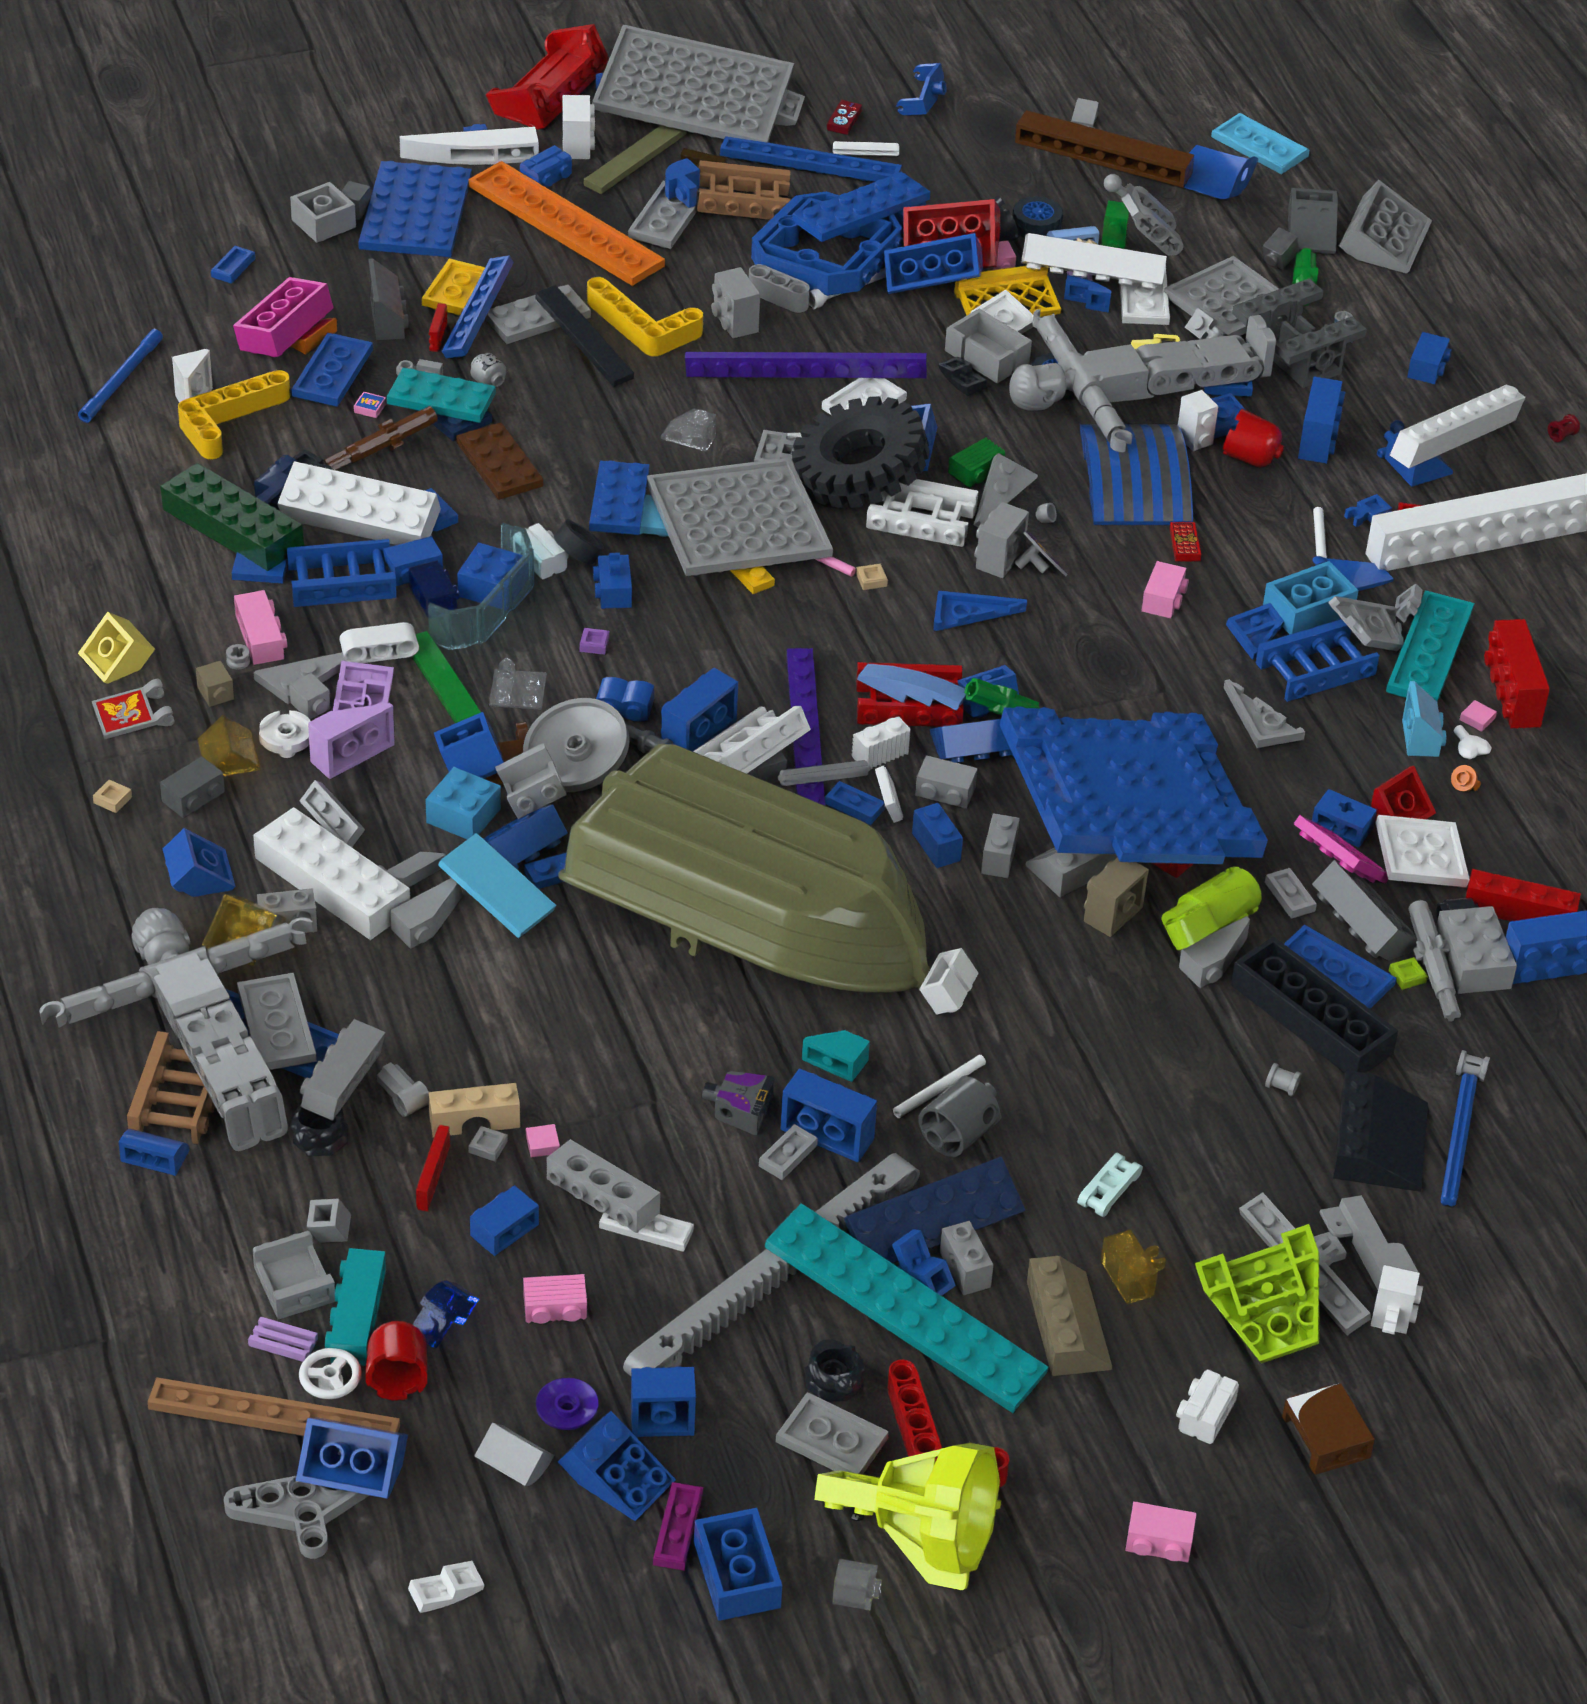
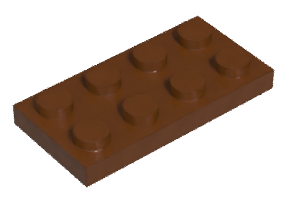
M501 422L456 435L457 444L498 500L543 487L542 476Z

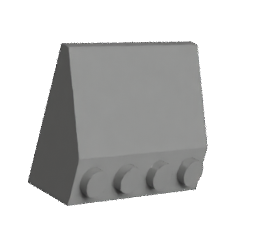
M1378 180L1362 197L1339 246L1347 254L1359 261L1407 274L1432 220Z

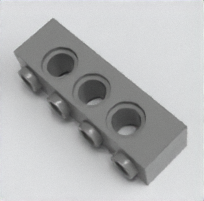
M570 1139L547 1157V1180L571 1193L577 1199H581L591 1205L597 1211L607 1213L609 1217L616 1220L620 1225L626 1226L638 1233L660 1214L659 1191Z

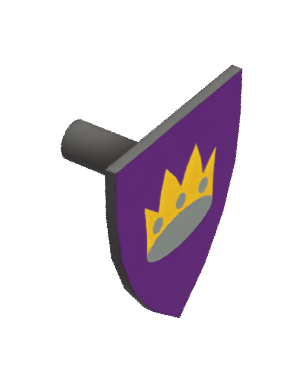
M1025 531L1023 533L1033 545L1014 562L1020 569L1031 561L1041 573H1044L1049 566L1038 555L1041 552L1062 574L1068 575L1031 532Z

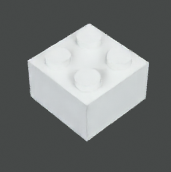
M563 95V151L571 155L572 159H590V150H595L594 104H590V95Z

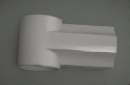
M388 1063L377 1074V1082L392 1097L397 1111L403 1117L429 1105V1091L421 1081L414 1082L398 1064Z

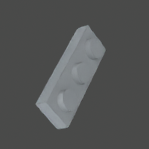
M314 780L300 799L301 804L324 829L350 847H353L365 831L362 825L322 782Z

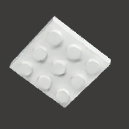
M1378 815L1375 823L1388 880L1467 887L1470 879L1456 822Z

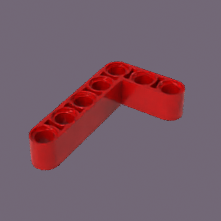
M908 1360L894 1361L889 1367L887 1390L908 1457L942 1449L915 1365ZM994 1447L1000 1488L1007 1481L1009 1455L1005 1450Z

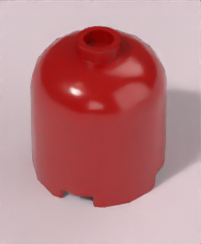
M1241 409L1235 420L1239 421L1235 431L1230 429L1223 446V454L1255 467H1266L1272 463L1274 458L1279 459L1285 447L1281 444L1282 432L1277 425L1247 410Z
M405 1321L384 1323L373 1331L369 1339L366 1384L377 1390V1396L388 1400H406L407 1394L414 1393L417 1390L422 1392L427 1384L426 1339L421 1330L411 1323Z

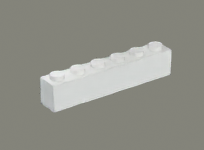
M1028 233L1025 236L1021 263L1027 264L1026 268L1040 270L1041 267L1050 268L1049 272L1063 274L1064 271L1073 272L1072 276L1086 278L1088 274L1096 276V280L1109 282L1111 278L1119 280L1118 283L1122 285L1132 286L1133 282L1141 283L1142 288L1155 289L1156 286H1160L1163 283L1167 256Z

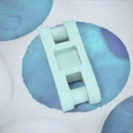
M1115 1153L1079 1195L1077 1203L1085 1208L1089 1206L1095 1209L1096 1214L1105 1217L1110 1211L1111 1206L1128 1186L1139 1178L1143 1166L1136 1162L1131 1164L1125 1160V1156ZM1098 1193L1103 1197L1102 1199H1099L1095 1197V1195Z

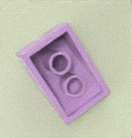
M390 703L330 711L308 723L310 761L329 779L394 746L393 705Z

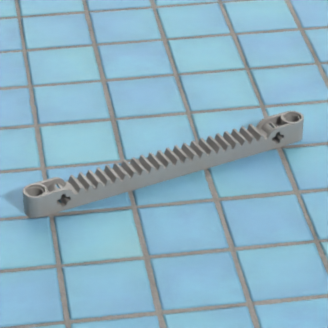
M893 1153L818 1209L816 1213L846 1232L848 1229L844 1221L846 1216L907 1193L916 1184L920 1171L897 1153ZM768 1249L764 1250L634 1349L624 1362V1371L631 1376V1368H671L681 1366V1354L683 1352L693 1354L694 1346L702 1347V1339L711 1340V1332L719 1334L720 1326L728 1327V1319L737 1320V1313L745 1314L746 1306L754 1307V1299L761 1301L763 1293L771 1294V1286L778 1288L780 1280L785 1282L788 1280V1273L796 1274V1268Z

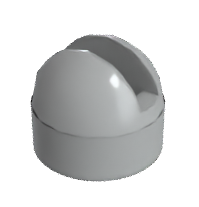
M1045 503L1037 508L1036 518L1041 523L1056 521L1057 513L1053 503Z

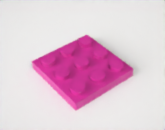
M1301 815L1294 822V825L1301 829L1299 835L1309 842H1314L1320 846L1319 850L1329 857H1334L1340 861L1339 864L1349 872H1354L1372 883L1375 880L1384 884L1388 881L1387 871L1332 830Z

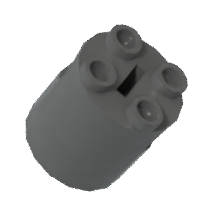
M962 1076L921 1110L918 1116L919 1127L927 1142L937 1152L945 1156L956 1157L962 1154L1001 1120L1000 1108L995 1098L997 1095L995 1088L989 1083L983 1084L968 1076Z

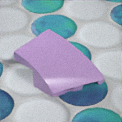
M341 661L333 711L389 703L394 667Z

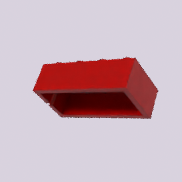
M1495 620L1493 631L1489 632V650L1485 651L1484 660L1486 666H1489L1491 670L1490 678L1491 682L1496 685L1497 699L1503 705V717L1507 718L1510 729L1541 727L1550 688L1526 620Z

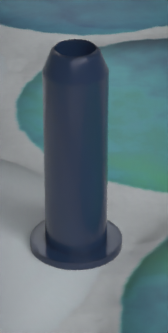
M1395 420L1390 424V430L1394 434L1404 429V423L1401 420Z

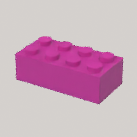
M292 277L287 278L233 325L239 349L271 357L282 355L286 349L333 309L327 283Z

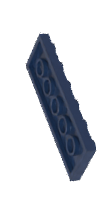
M1001 1156L850 1214L844 1218V1221L853 1238L893 1264L898 1262L892 1244L913 1229L921 1230L929 1250L941 1244L942 1228L970 1221L974 1230L978 1231L1021 1214L1025 1211V1208Z

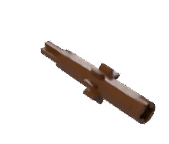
M428 406L396 423L389 419L378 425L379 431L345 447L344 450L324 459L326 465L331 466L333 470H337L349 463L353 464L387 446L392 451L404 445L402 439L438 422L437 415L434 409Z

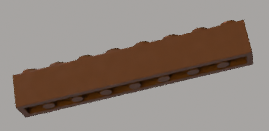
M1028 110L1024 112L1016 124L1015 143L1183 188L1193 173L1194 154Z

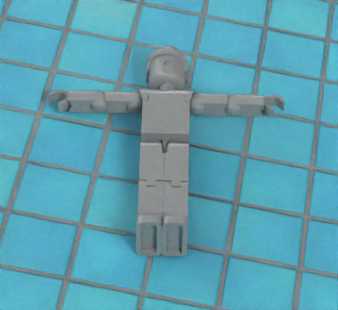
M1041 309L1034 311L1032 324L1037 328V331L1058 363L1036 366L1024 364L1019 366L1012 374L1009 391L1013 403L1017 407L1029 411L1045 410L1051 407L1054 402L1060 401L1065 395L1066 390L1073 391L1080 404L1087 407L1110 443V447L1115 451L1125 452L1126 443L1131 444L1133 434L1124 430L1126 426L1110 402L1152 398L1154 394L1162 395L1194 389V384L1200 387L1251 381L1258 376H1271L1276 338L1272 330L1267 328L1262 316L1254 315L1250 316L1248 320L1247 343L1239 335H1230L1187 342L1145 344L1137 349H1134L1132 344L1087 351L1083 356L1076 351L1067 334L1056 320L1055 314L1053 313L1041 318Z
M164 908L147 909L136 919L132 927L131 936L134 948L140 953L142 960L146 959L148 965L141 967L137 973L103 984V986H96L63 997L61 1002L52 1001L44 1004L39 1010L42 1025L50 1016L57 1015L56 1020L58 1028H60L67 1021L71 1024L110 1009L153 996L158 999L159 1005L177 1039L179 1038L183 1049L203 1082L220 1116L224 1118L228 1140L235 1151H242L251 1148L259 1143L260 1138L263 1141L279 1138L288 1131L282 1094L276 1086L275 1080L255 1043L248 1036L247 1029L232 1001L228 1000L230 997L217 974L253 962V960H259L294 948L291 941L299 945L307 944L305 932L301 931L314 933L313 922L308 918H296L289 925L285 922L252 933L247 937L243 936L206 949V946L189 951L188 944H190V939L178 917Z

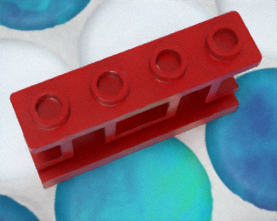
M858 662L857 678L867 664H878L920 671L958 685V680L962 679V665ZM856 678L857 692H870V698H858V724L878 725L889 718L898 716L907 726L943 727L958 725L963 722V703L957 711L944 704L933 703L929 707L917 700L906 699L902 703Z

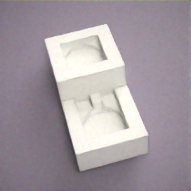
M473 1561L443 1566L440 1575L411 1580L408 1589L419 1612L423 1613L464 1600L483 1590L484 1583Z

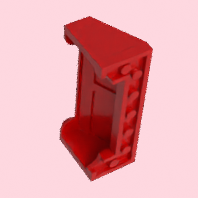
M595 24L553 30L546 37L544 46L548 54L512 88L499 89L496 87L486 94L494 114L530 127H535V129L545 128L563 111V95H579L596 78V74L602 73L607 66L609 57Z

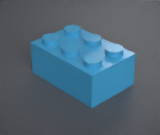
M1330 561L1266 583L1263 605L1272 604L1284 620L1282 627L1290 635L1341 619L1330 606L1329 601L1335 596L1357 600L1359 590Z

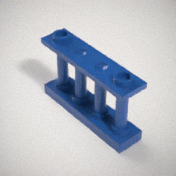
M389 539L287 548L288 570H297L298 580L292 581L294 607L397 598L395 572L386 573L384 565V548L390 547ZM374 563L375 574L360 575L358 564ZM348 565L350 576L334 577V566ZM323 568L324 578L309 579L307 569Z
M1340 619L1260 643L1256 664L1260 669L1271 666L1277 668L1287 681L1284 699L1288 702L1376 675L1380 655L1376 652L1363 656L1350 641L1352 630ZM1342 646L1352 660L1341 663L1330 649ZM1319 652L1330 667L1319 670L1308 655ZM1297 659L1308 673L1296 676L1285 662Z

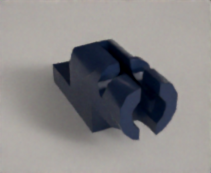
M283 455L275 461V465L269 466L268 470L254 481L255 497L279 510L277 503L292 465L297 460L289 455Z

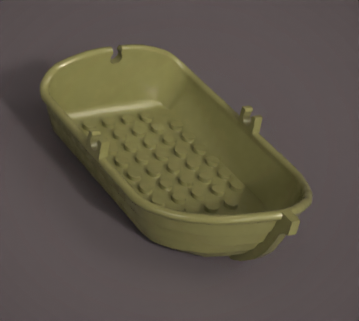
M665 743L656 745L626 773L616 770L611 771L603 781L602 796L571 827L565 866L558 873L559 879L670 927L671 947H678L683 941L682 937L690 942L691 948L688 951L694 957L701 951L702 942H705L786 977L838 990L865 993L908 991L913 988L920 989L930 971L926 957L925 926L918 904L891 847L876 829L861 820L675 744Z

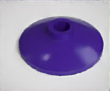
M560 1378L549 1382L539 1391L536 1398V1410L539 1417L547 1425L561 1430H573L585 1426L595 1417L598 1411V1396L595 1390L584 1381L575 1378Z

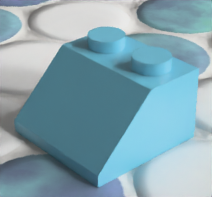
M1410 681L1402 718L1407 755L1439 757L1441 746L1446 744V731L1442 730L1443 713L1439 712L1437 701L1415 681Z

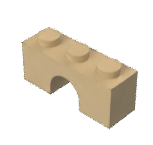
M516 1083L429 1092V1116L433 1137L439 1125L450 1126V1135L462 1134V1125L473 1117L488 1119L492 1130L520 1128V1102Z

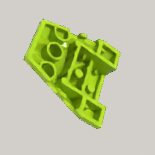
M1309 1224L1281 1233L1283 1240L1281 1244L1227 1262L1224 1254H1220L1195 1263L1205 1294L1215 1304L1261 1364L1319 1344V1250Z

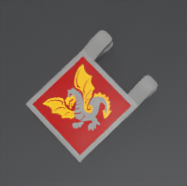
M153 679L141 688L92 701L104 739L154 725L171 726L174 724L175 720L172 716L173 711L171 707L164 706L153 714L147 699H159L164 696L163 688H161L163 685L160 679Z

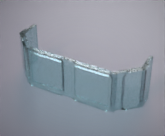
M506 523L501 524V549L523 556L478 606L448 610L432 603L428 605L429 634L440 647L454 650L469 647L476 643L481 644L483 641L486 642L504 622L510 610H514L534 586V549L526 529Z

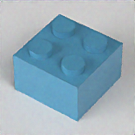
M453 767L425 799L426 823L465 839H469L475 833L479 835L501 809V786Z

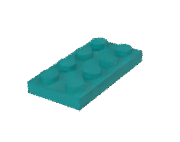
M402 368L387 395V404L419 411L431 406L436 414L480 423L496 394V388L484 383L418 371L411 368Z

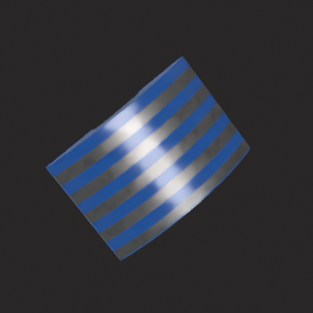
M1080 424L1084 460L1087 461L1090 482L1089 496L1094 525H1170V522H1193L1188 454L1183 433L1177 424H1124L1126 426L1124 430L1133 434L1131 444L1126 443L1125 452L1113 450L1097 424Z

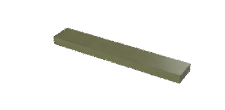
M660 125L584 178V186L603 194L687 134V131Z

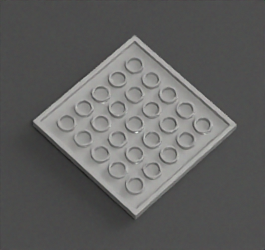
M790 457L647 476L648 489L686 576L832 557L833 547Z

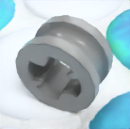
M242 644L228 647L226 650L227 665L232 669L246 668L250 664V651L248 647Z

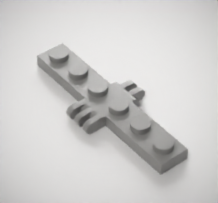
M1261 1193L1239 1208L1240 1215L1269 1247L1283 1243L1281 1233L1295 1229L1264 1193ZM1326 1236L1316 1242L1319 1250V1304L1342 1331L1349 1335L1371 1320V1314L1329 1267L1333 1262L1332 1257L1338 1253L1339 1249L1334 1244L1331 1245L1332 1241Z

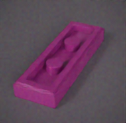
M672 1482L653 1557L654 1566L685 1571L695 1529V1520H697L703 1496V1487Z

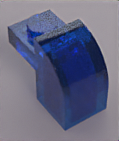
M447 1280L439 1282L420 1301V1304L424 1307L413 1325L421 1330L428 1345L438 1348L453 1322L464 1325L479 1298L457 1283Z

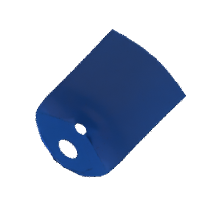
M1196 145L1189 152L1195 155L1193 173L1184 188L1218 199L1236 197L1247 187L1259 159L1255 156H1252L1250 159Z

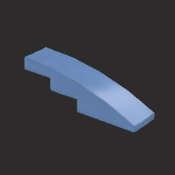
M867 664L857 680L902 703L909 696L929 707L936 700L957 711L966 699L965 688L920 671L896 666Z

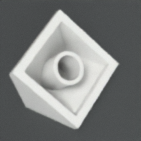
M203 349L172 357L175 396L179 403L182 400L210 392L213 389L210 350Z

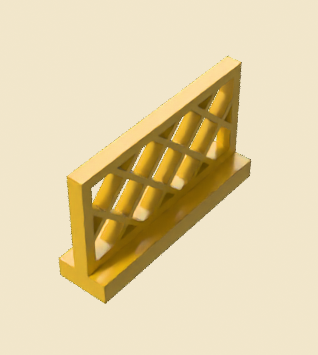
M1027 266L984 271L981 272L980 277L955 282L954 293L956 298H960L966 316L980 306L983 300L988 301L993 298L989 294L1001 293L1004 290H1007L1021 304L1030 307L1029 311L1034 314V311L1041 309L1040 317L1052 315L1053 313L1055 315L1060 314L1061 307L1047 276L1048 268L1041 267L1040 270L1026 268ZM1034 287H1045L1043 292L1034 289ZM1020 289L1024 291L1021 295L1012 292L1013 290ZM1029 293L1038 297L1036 302L1026 299L1025 296ZM978 296L979 298L975 302L967 297ZM1044 300L1052 304V307L1045 308L1039 304Z

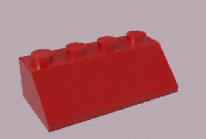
M1472 869L1466 898H1472L1479 907L1493 906L1497 918L1507 921L1577 912L1581 893Z

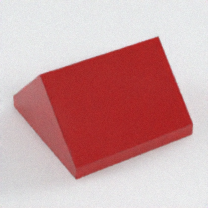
M1414 765L1374 789L1371 807L1377 809L1375 821L1378 815L1428 819L1436 813Z

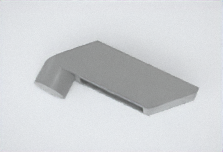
M419 852L388 870L382 865L378 866L407 887H410L441 870L438 864L446 855L444 853Z

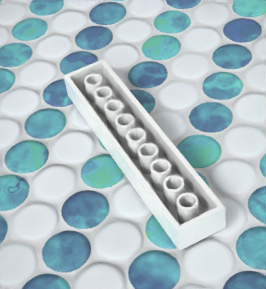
M1587 473L1373 515L1366 555L1371 563H1375L1378 569L1389 571L1587 531Z

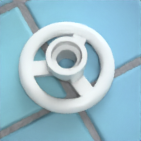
M325 1348L310 1354L303 1361L299 1370V1379L303 1388L309 1394L322 1399H336L349 1394L357 1387L362 1371L358 1360L351 1353L337 1348ZM336 1357L331 1365H326L323 1368H310L320 1359ZM348 1363L352 1369V1377L344 1385L341 1368ZM309 1378H318L319 1388L313 1385Z

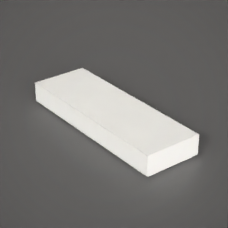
M603 1213L599 1221V1228L684 1252L693 1233L694 1224L658 1214L654 1220L636 1233L628 1227L620 1225L616 1220L609 1217L607 1213Z

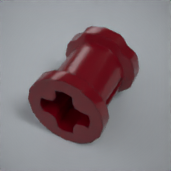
M1567 414L1560 421H1552L1548 424V434L1555 442H1561L1566 436L1576 435L1580 431L1579 420L1575 415Z

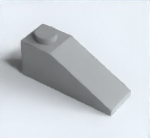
M450 878L391 909V930L410 949L434 937L462 898V887L454 879Z
M1246 916L1206 936L1195 944L1182 949L1179 968L1199 988L1216 982L1223 976L1246 941L1250 919Z

